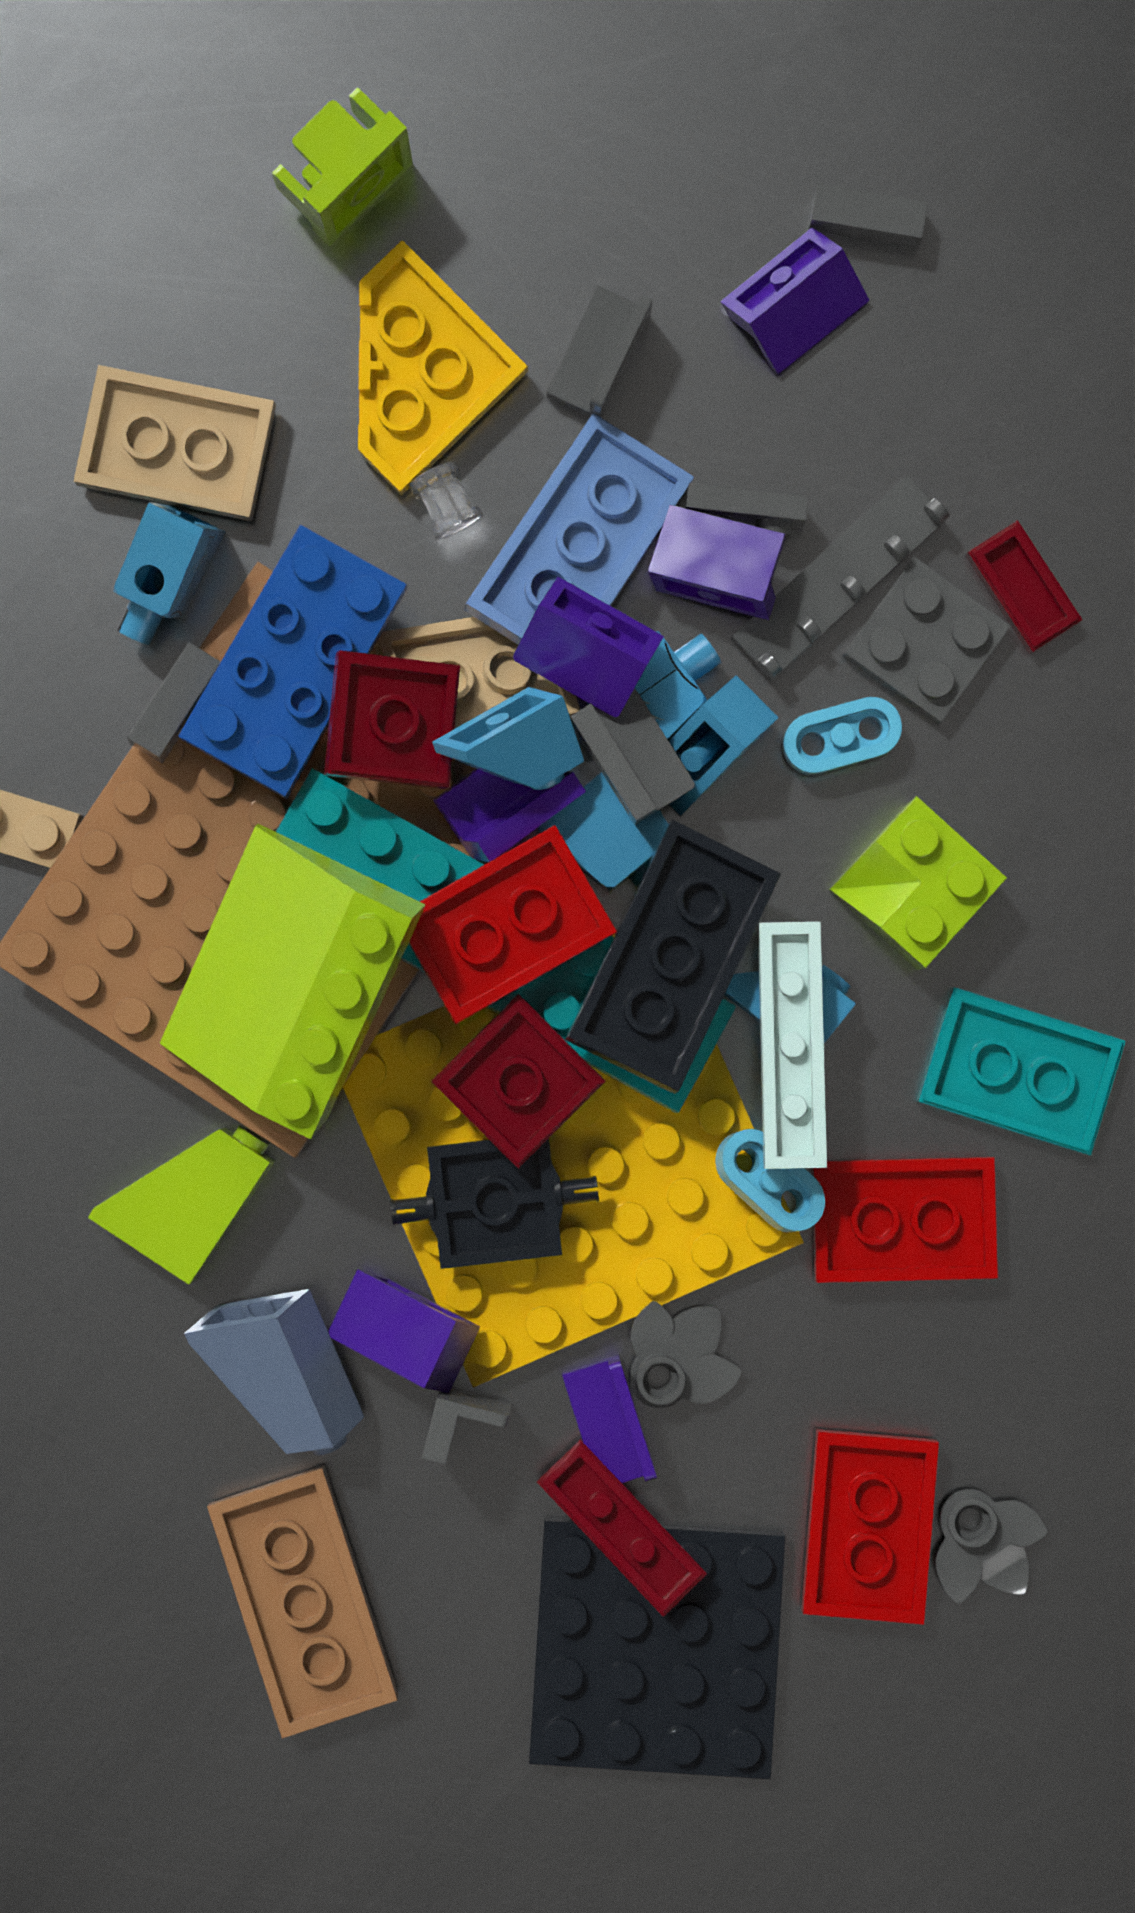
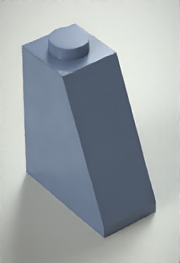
M310 1289L217 1305L184 1333L189 1345L286 1454L312 1451L314 1455L320 1456L331 1453L346 1443V1435L364 1418Z

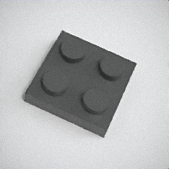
M914 556L842 656L939 725L1011 625Z

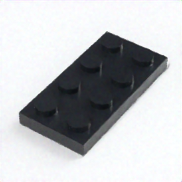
M672 819L666 827L565 1040L673 1094L678 1093L781 873Z

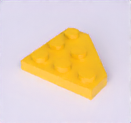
M403 240L359 281L360 341L358 383L359 454L401 496L528 372V366Z

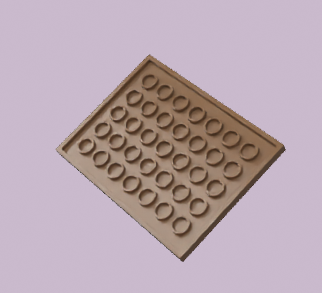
M257 561L199 649L220 662L222 661L271 576L272 570ZM375 646L370 654L377 655ZM329 727L287 799L191 746L180 738L163 764L132 746L1 940L0 968L296 1159L309 1138L254 1112L162 1046L160 1041L255 825L260 824L276 832L311 769L313 768L324 774ZM452 759L449 788L476 768ZM327 776L470 856L433 801V799L447 789ZM479 861L480 863H482V864H484V865L488 863V862H485V861ZM400 960L343 1086L419 972L417 968Z

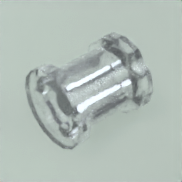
M456 461L438 465L419 475L409 484L412 494L421 496L435 523L432 532L436 540L452 536L473 525L483 517L480 507L471 505L457 478L460 469Z

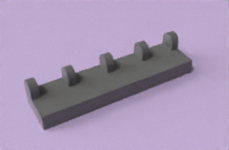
M907 474L776 595L769 620L753 616L732 635L731 640L772 682L941 527L950 516L949 512L937 499L933 498L931 500Z

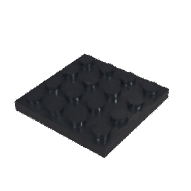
M545 1517L529 1764L771 1780L785 1534L783 1532L662 1525L707 1573L663 1617L572 1519Z

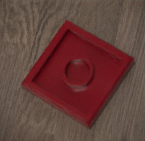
M342 650L336 652L324 775L438 789L449 788L452 759L436 753L432 741L455 729L460 665Z
M519 993L431 1080L517 1168L606 1082Z

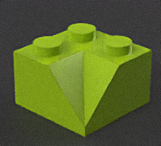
M916 796L907 803L829 891L916 970L926 968L1007 877Z

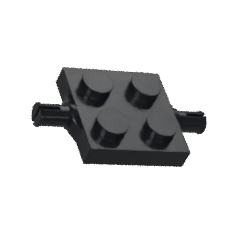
M549 1138L519 1168L490 1140L428 1146L430 1181L426 1196L398 1200L390 1199L391 1211L415 1209L414 1212L392 1214L393 1226L403 1223L429 1221L438 1241L440 1267L445 1269L562 1255L559 1222L563 1205L599 1202L598 1190L574 1193V1190L597 1188L596 1176L560 1181V1177L552 1164Z

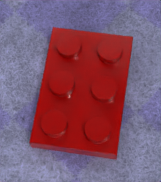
M554 825L421 900L420 902L426 906L408 944L456 1025L614 935L617 931L558 828Z
M995 1157L827 1160V1168H812V1175L822 1186L825 1195L823 1214L819 1221L813 1225L814 1278L816 1283L998 1279Z
M816 1429L801 1607L803 1614L924 1625L939 1442L936 1439Z

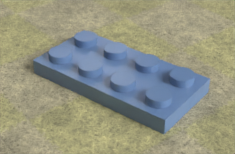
M593 413L466 602L464 611L519 645L538 605L557 577L612 606L662 530L669 505L677 506L688 489L689 483H692L694 476Z

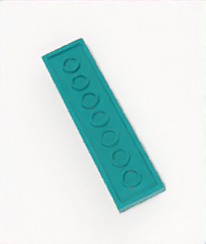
M313 768L276 830L277 833L419 902L484 865ZM608 937L486 1008L498 1014L519 993L565 1039L614 937ZM408 944L401 960L425 973ZM722 999L686 1078L676 1094L570 1042L568 1043L595 1069L672 1112L679 1113L737 1006Z

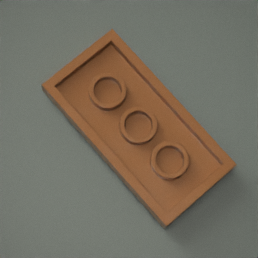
M323 1465L209 1503L207 1508L282 1739L397 1701L399 1694L325 1466Z

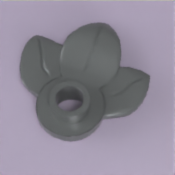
M656 1301L650 1302L640 1311L634 1319L630 1333V1340L636 1358L630 1367L629 1384L633 1394L641 1403L652 1408L670 1407L681 1399L699 1404H707L717 1400L736 1385L742 1375V1370L731 1361L714 1354L718 1347L722 1324L721 1312L717 1307H691L680 1312L673 1319L667 1310ZM658 1366L665 1367L669 1371V1379L666 1384L660 1387L650 1385L648 1383L649 1372Z
M966 1489L951 1495L941 1509L940 1526L945 1538L935 1556L936 1573L947 1595L953 1601L960 1604L973 1593L980 1580L999 1591L1024 1595L1029 1581V1563L1024 1547L1041 1540L1048 1533L1041 1517L1032 1507L1017 1500L994 1502L987 1494L979 1490ZM967 1509H975L980 1514V1521L973 1529H963L959 1524L961 1513Z

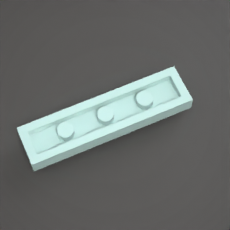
M821 922L759 923L758 960L764 1169L827 1168Z

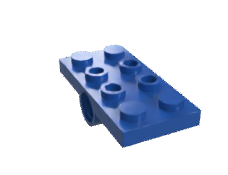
M299 525L178 737L287 799L329 727L336 652L342 650L370 654L404 596L407 584L308 528Z

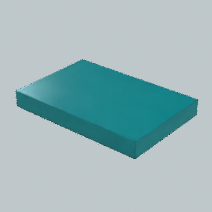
M951 987L916 1101L1091 1156L1126 1041Z

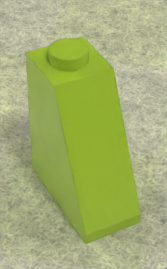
M241 1125L238 1126L234 1133L227 1128L218 1129L94 1207L88 1218L190 1285L198 1279L276 1160L264 1153L270 1144Z

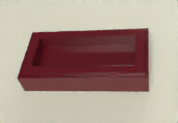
M1018 520L965 555L1029 655L1083 620Z

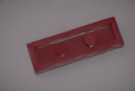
M581 1439L537 1481L543 1490L663 1617L707 1574Z

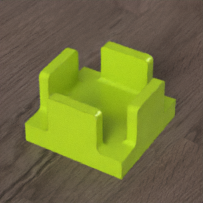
M358 87L349 95L353 114L368 129L363 128L337 101L331 100L292 139L294 148L309 162L302 170L304 181L312 187L309 191L281 164L272 172L276 188L309 220L313 231L329 247L413 164L407 127L390 110L385 114Z

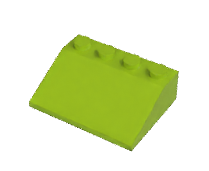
M255 825L160 1044L254 1112L312 1139L325 1124L426 905L263 825Z

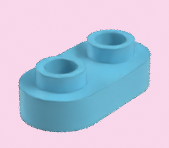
M866 697L804 714L795 719L784 734L782 742L783 754L789 765L796 771L807 775L822 774L884 756L899 741L902 732V722L896 708L882 698ZM872 719L878 723L880 735L877 739L867 740L861 736L859 724L862 720ZM807 735L819 737L823 743L822 752L816 756L807 755L801 747L803 737Z
M756 1129L742 1130L730 1134L721 1142L715 1158L718 1175L731 1190L767 1223L779 1231L796 1232L806 1230L819 1221L825 1208V1195L822 1186L805 1168L764 1169L762 1131ZM741 1150L747 1152L752 1159V1167L747 1173L740 1170L736 1162L737 1155ZM785 1191L792 1193L796 1199V1207L792 1213L786 1212L781 1205V1197Z

